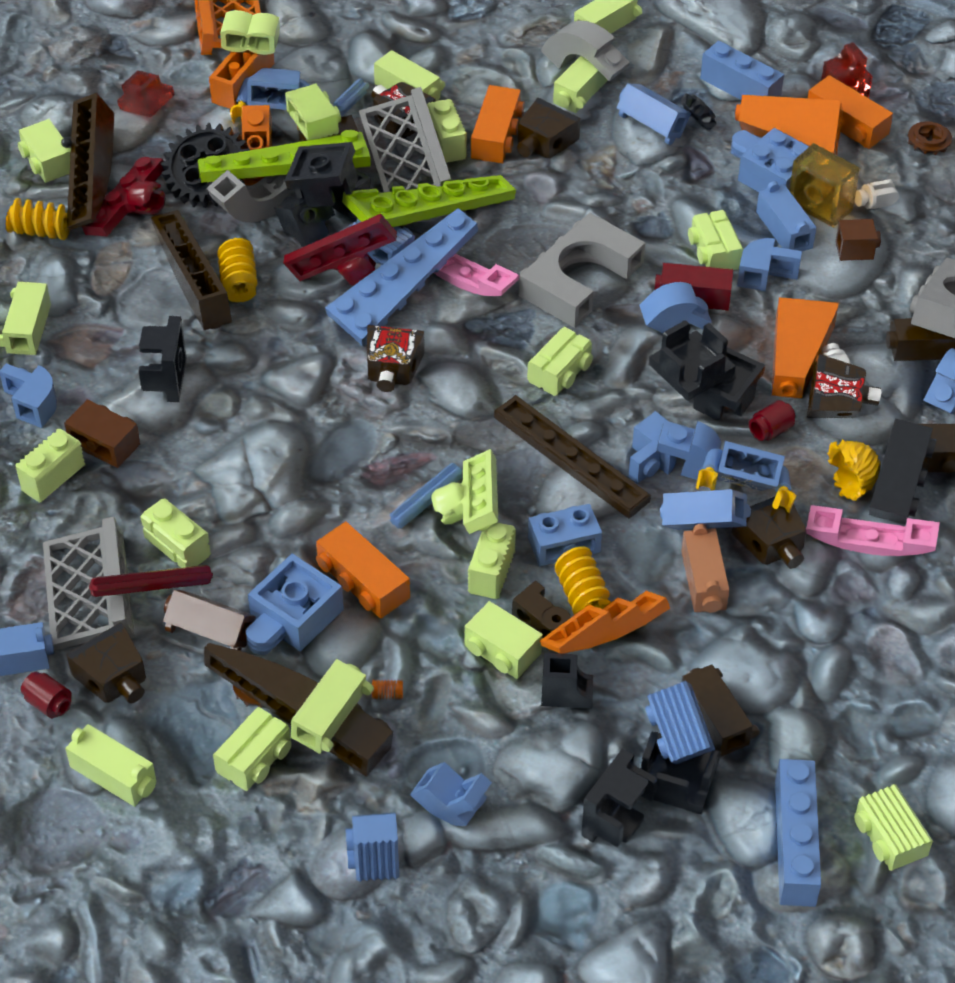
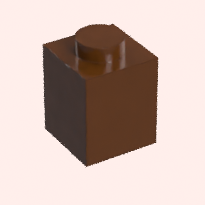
M873 219L839 220L835 239L839 260H874L876 248H880L881 234L879 230L876 231Z

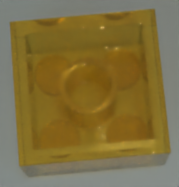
M813 143L794 160L789 191L806 213L834 228L839 223V220H843L853 210L860 168Z

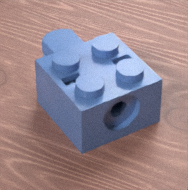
M773 128L761 139L746 130L738 131L732 136L731 154L740 158L738 181L757 192L767 189V185L770 182L776 181L778 185L785 184L794 196L816 176L819 152L776 128Z
M293 553L290 554L248 594L250 614L256 616L255 621L245 631L248 648L258 655H267L284 640L301 652L344 610L342 585Z

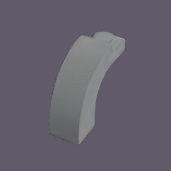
M589 21L569 23L548 38L541 49V52L558 69L577 55H580L587 59L609 81L624 71L630 63L611 44L615 37L601 26Z
M229 170L206 188L216 203L232 217L242 222H258L275 215L274 207L284 202V199L294 191L287 189L285 184L287 175L266 176L253 185L245 186Z

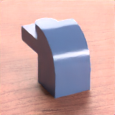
M763 238L749 243L742 252L737 287L766 291L769 275L797 280L802 251L774 247V238Z
M674 282L663 285L654 290L639 305L646 326L661 333L685 320L703 329L704 325L712 323L707 311V304L703 299L695 296L692 285L689 283Z
M951 348L936 368L935 372L937 374L923 401L953 415L955 411V349Z
M6 363L0 370V376L4 392L13 395L11 398L16 418L43 428L57 407L50 373L39 365L30 373L24 368H17Z
M656 411L634 427L632 448L638 452L630 457L628 477L636 484L646 477H652L659 468L668 475L676 465L677 457L656 451L664 420L668 421Z
M664 420L656 451L684 459L681 476L697 480L699 470L703 467L707 453L712 449H721V440L718 434L711 427L697 421L696 427L693 429Z
M443 762L426 771L410 796L432 815L451 825L466 826L485 802L487 796L484 793L492 782L482 773L464 780L448 764Z

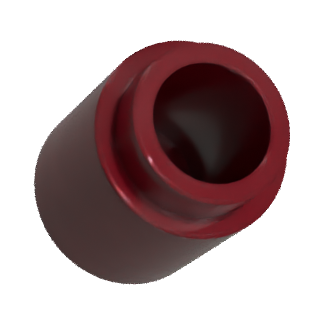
M777 400L753 415L752 419L749 420V429L757 440L769 441L795 425V411L790 404Z
M32 672L24 679L20 691L24 695L25 701L51 719L64 715L71 706V691L47 673Z

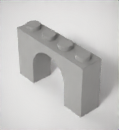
M589 213L581 221L578 220L564 236H560L551 248L546 252H542L532 265L521 271L518 280L519 296L575 328L592 312L593 290L568 277L562 270L574 263L593 262L627 279L644 263L645 242Z
M946 257L940 266H935L932 275L928 276L925 285L922 284L918 295L913 297L909 312L914 313L911 324L955 338V260Z

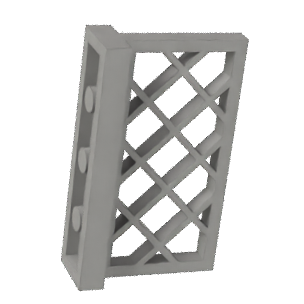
M421 87L412 89L410 96L359 110L384 192H390L389 190L395 181L407 186L405 190L418 189L416 182L421 174L431 177L434 183L431 185L437 187L443 186L444 181L451 180ZM409 106L410 113L405 120L394 115L398 108ZM380 115L384 117V120L378 128L369 124L367 118ZM390 120L401 125L396 135L384 130ZM407 128L418 133L413 142L401 138ZM380 136L392 140L386 150L375 146ZM397 143L409 148L403 158L391 153ZM414 150L425 155L420 166L408 161ZM387 159L399 163L394 173L382 168ZM404 166L416 171L411 181L399 176Z
M115 517L102 519V527L43 542L49 625L54 651L86 643L120 622L124 625L130 638H135L130 593L104 596L98 604H95L88 600L91 596L89 585L80 596L71 591L80 579L88 584L90 583L92 577L86 575V572L94 563L103 567L96 577L128 574L124 536ZM100 539V544L92 553L83 549L88 542ZM63 548L70 550L61 561L53 558L52 551ZM79 554L87 559L76 570L68 565ZM65 571L72 576L62 587L56 584L55 580ZM65 597L74 600V603L64 613L57 609V606ZM84 605L92 611L83 621H80L73 616ZM100 614L108 618L109 625L99 628L90 626ZM68 622L77 627L71 635L60 637L59 632Z

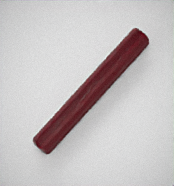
M201 565L93 577L89 583V590L93 597L205 585L211 583L213 572H211L210 566Z

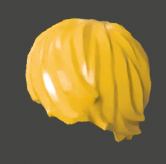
M843 439L840 444H837V441L831 442L829 452H827L830 458L828 462L839 468L833 477V480L836 481L834 486L841 489L839 492L841 497L845 496L846 499L857 501L866 492L872 490L877 482L881 470L880 459L876 451L870 445H865L863 442L845 441Z

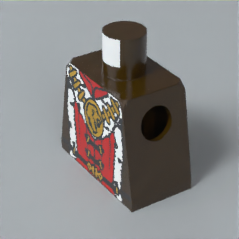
M368 325V379L377 382L376 386L382 392L393 391L395 384H410L424 356V331Z

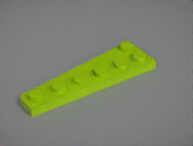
M345 130L341 135L221 156H208L198 159V170L201 183L214 182L227 170L238 179L287 175L298 147L344 142L353 143L355 153L352 160L355 168L370 167L371 160L362 131Z
M497 175L444 181L443 186L438 187L422 183L418 184V189L405 190L403 186L392 187V192L379 193L377 188L353 191L351 195H346L343 192L342 202L361 222L382 214L392 227L449 215L457 208L465 211L515 199L516 189L503 176Z

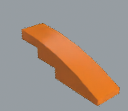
M649 591L643 592L631 602L616 598L603 609L588 605L542 638L540 643L543 647L560 654L589 649L616 640L648 624L669 610L670 606L666 597Z

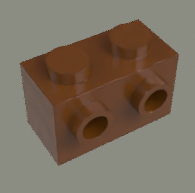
M88 399L64 422L66 432L80 441L82 451L116 468H119L140 445L138 426L132 419L122 417L110 411L106 406L98 405Z

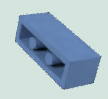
M718 40L703 53L700 79L741 100L742 95L781 97L784 74Z

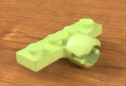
M491 449L463 461L462 483L452 482L436 489L432 493L431 498L434 510L443 515L441 521L444 524H454L463 519V525L468 533L471 534L478 530H487L494 523L498 522L496 457Z

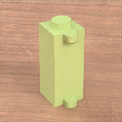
M594 0L574 12V21L595 23L611 34L641 15L642 8L637 4L638 0Z
M391 50L374 63L375 85H382L389 89L399 82H405L414 88L421 87L424 93L435 98L436 101L440 99L445 82L439 76Z
M580 56L554 82L553 104L577 113L608 79L587 59Z
M18 282L16 288H13L10 293L12 302L2 334H0V347H5L6 352L11 354L36 355L51 306L47 283Z
M336 659L292 718L291 738L319 754L323 750L329 752L334 746L331 741L332 737L362 695H370L374 690L373 685L366 681V675L355 665L345 664Z
M89 724L83 729L77 728L73 732L72 741L65 748L69 765L72 769L134 807L142 798H146L152 793L157 782L152 762Z

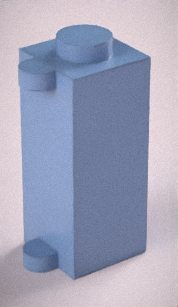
M627 83L620 93V101L616 107L619 109V116L622 118H626L628 115L665 136V143L672 145L676 138L681 137L691 115L690 112L641 84Z
M776 181L770 182L767 185V189L759 191L756 213L782 248L799 251L812 249L817 227L785 184L778 185Z
M733 489L663 494V503L660 507L662 525L676 530L694 529V526L697 524H705L707 528L746 526L747 517L751 515V508L747 504V494Z
M43 622L0 629V676L50 668L49 655L54 654L52 634L45 635Z

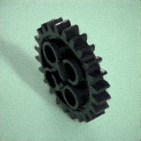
M207 123L206 129L202 130L198 124L196 125V132L192 133L187 128L186 137L176 136L178 144H168L172 152H164L163 154L166 161L161 162L164 169L162 176L168 190H171L175 198L180 197L183 204L190 201L192 207H195L201 201L203 207L206 208L208 202L212 201L216 207L218 203L212 199L206 189L213 182L201 183L198 159L250 150L246 141L242 140L240 133L234 134L231 127L224 131L220 123L215 129L212 128L210 123Z

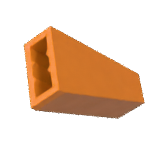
M742 95L741 104H737L735 110V120L739 121L742 130L763 137L773 128H776L817 150L819 158L829 162L837 161L843 116L841 100Z
M779 297L775 321L771 396L803 397L812 377L814 362L819 354L822 355V348L827 345L834 330L838 303Z

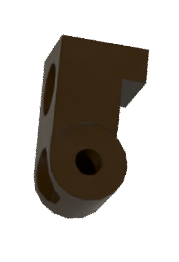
M535 580L513 599L512 615L542 633V638H544L571 617L567 610L553 606L551 602L544 598L545 587Z

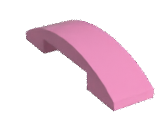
M457 254L449 258L447 263L438 272L434 273L458 288L483 296H502L519 280V274L495 264L491 269H488Z
M814 505L810 507L806 534L832 546L880 556H910L936 551L940 522L907 518L906 526L842 518L843 509Z

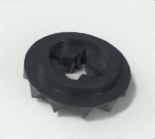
M687 93L682 97L681 105L686 111L691 113L690 116L702 127L711 130L717 124L715 114L700 98Z

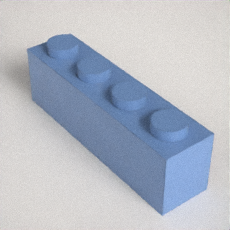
M779 759L775 779L779 904L816 907L821 888L815 761Z

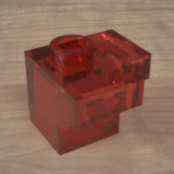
M852 42L844 45L843 50L838 56L824 61L821 81L830 75L868 98L873 76L866 69L867 57Z
M137 70L121 85L124 95L117 100L120 110L152 117L175 93L173 86L161 83L159 75Z

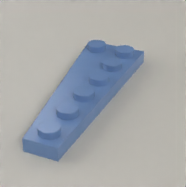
M457 208L326 306L327 315L364 347L367 344L368 325L385 326L388 323L387 319L396 309L400 311L407 304L406 299L415 290L419 292L425 285V280L432 273L438 272L447 263V260L453 257L477 233V223Z

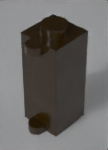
M912 318L890 321V331H887L886 346L887 349L892 350L894 361L942 360L949 349H955V338L911 324Z
M711 664L704 668L690 670L686 675L682 676V682L687 681L692 685L713 745L716 750L722 751V757L750 745V740L758 736L760 730L757 725H752L722 680L723 674L720 669L715 668Z

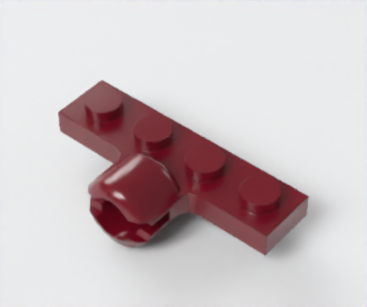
M141 157L138 159L129 172L120 179L115 188L105 196L95 221L81 226L85 235L107 237L128 213L156 215L162 211L166 197L163 190H158L161 184L155 181L164 171L161 162H164L163 158Z
M378 214L284 255L283 264L299 281H303L326 270L334 269L350 285L354 286L375 271L376 262L370 257L368 252L396 241L397 231L382 214Z

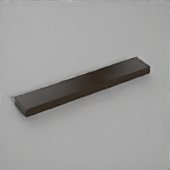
M517 395L494 411V418L628 519L650 503L651 495Z

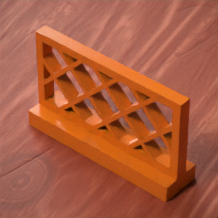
M194 0L201 55H212V48H221V38H218V36L220 35L223 23L216 19L220 17L225 18L226 12L232 9L245 11L252 15L261 13L259 0ZM221 1L226 5L221 8L215 2ZM246 2L249 5H251V7L247 9L240 4Z

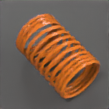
M372 680L374 687L372 699H378L379 690V699L381 700L382 692L384 700L386 688L387 700L388 686L389 700L391 699V686L392 700L394 699V688L395 700L403 699V680H397V683L396 680L394 682L393 680H384V682L383 680L381 682L380 680Z

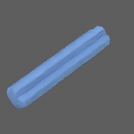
M363 79L356 80L333 102V106L338 107L341 116L367 93L366 90L369 88V83H364Z
M450 463L390 513L392 525H395L398 529L407 525L432 503L431 495L436 489L452 482H458L462 478V469L455 463Z

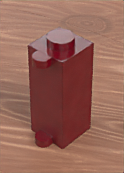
M663 263L662 274H656L654 290L669 283H689L692 285L695 296L703 299L708 309L729 311L733 269Z

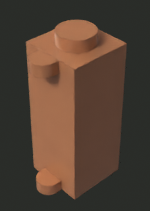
M697 524L693 530L684 531L681 549L694 612L709 613L726 610L729 586L716 528L707 529L705 524Z

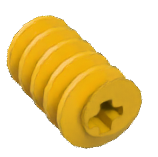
M15 198L13 205L10 206L6 215V230L9 233L15 231L16 234L26 233L29 236L37 234L38 237L48 236L50 239L58 237L60 240H66L70 232L67 228L68 213H66L64 204H59L57 211H55L54 203L49 202L46 210H44L42 201H37L35 208H33L32 200L27 199L23 207L21 198Z
M244 238L229 239L223 242L217 251L220 281L227 292L228 300L232 302H246L256 295V287L258 285L253 245Z
M585 546L575 547L566 551L555 563V572L559 577V582L563 587L565 595L568 597V602L572 607L574 615L588 605L603 609L611 603L608 600L610 592L605 587V581L601 577L600 570L596 567L597 563L592 557V552Z

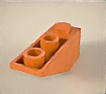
M242 105V140L246 141L249 150L272 147V115L270 105ZM264 177L243 179L246 186H250L259 182Z

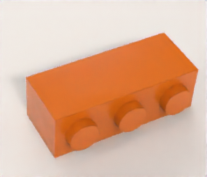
M249 50L230 52L209 77L212 103L229 109L237 105L236 99L244 79L254 75L262 68H271L275 64L274 53L261 55Z
M827 76L809 89V99L841 100L843 116L840 132L864 147L870 149L889 135L893 113L832 76Z
M494 85L488 86L471 136V159L504 163L506 153H511L512 135H517L518 117L522 118L524 114L525 102L521 101L520 89Z
M347 521L316 541V561L319 567L326 573L330 572L346 592L351 591L359 599L360 604L365 610L372 611L382 619L410 599V578Z

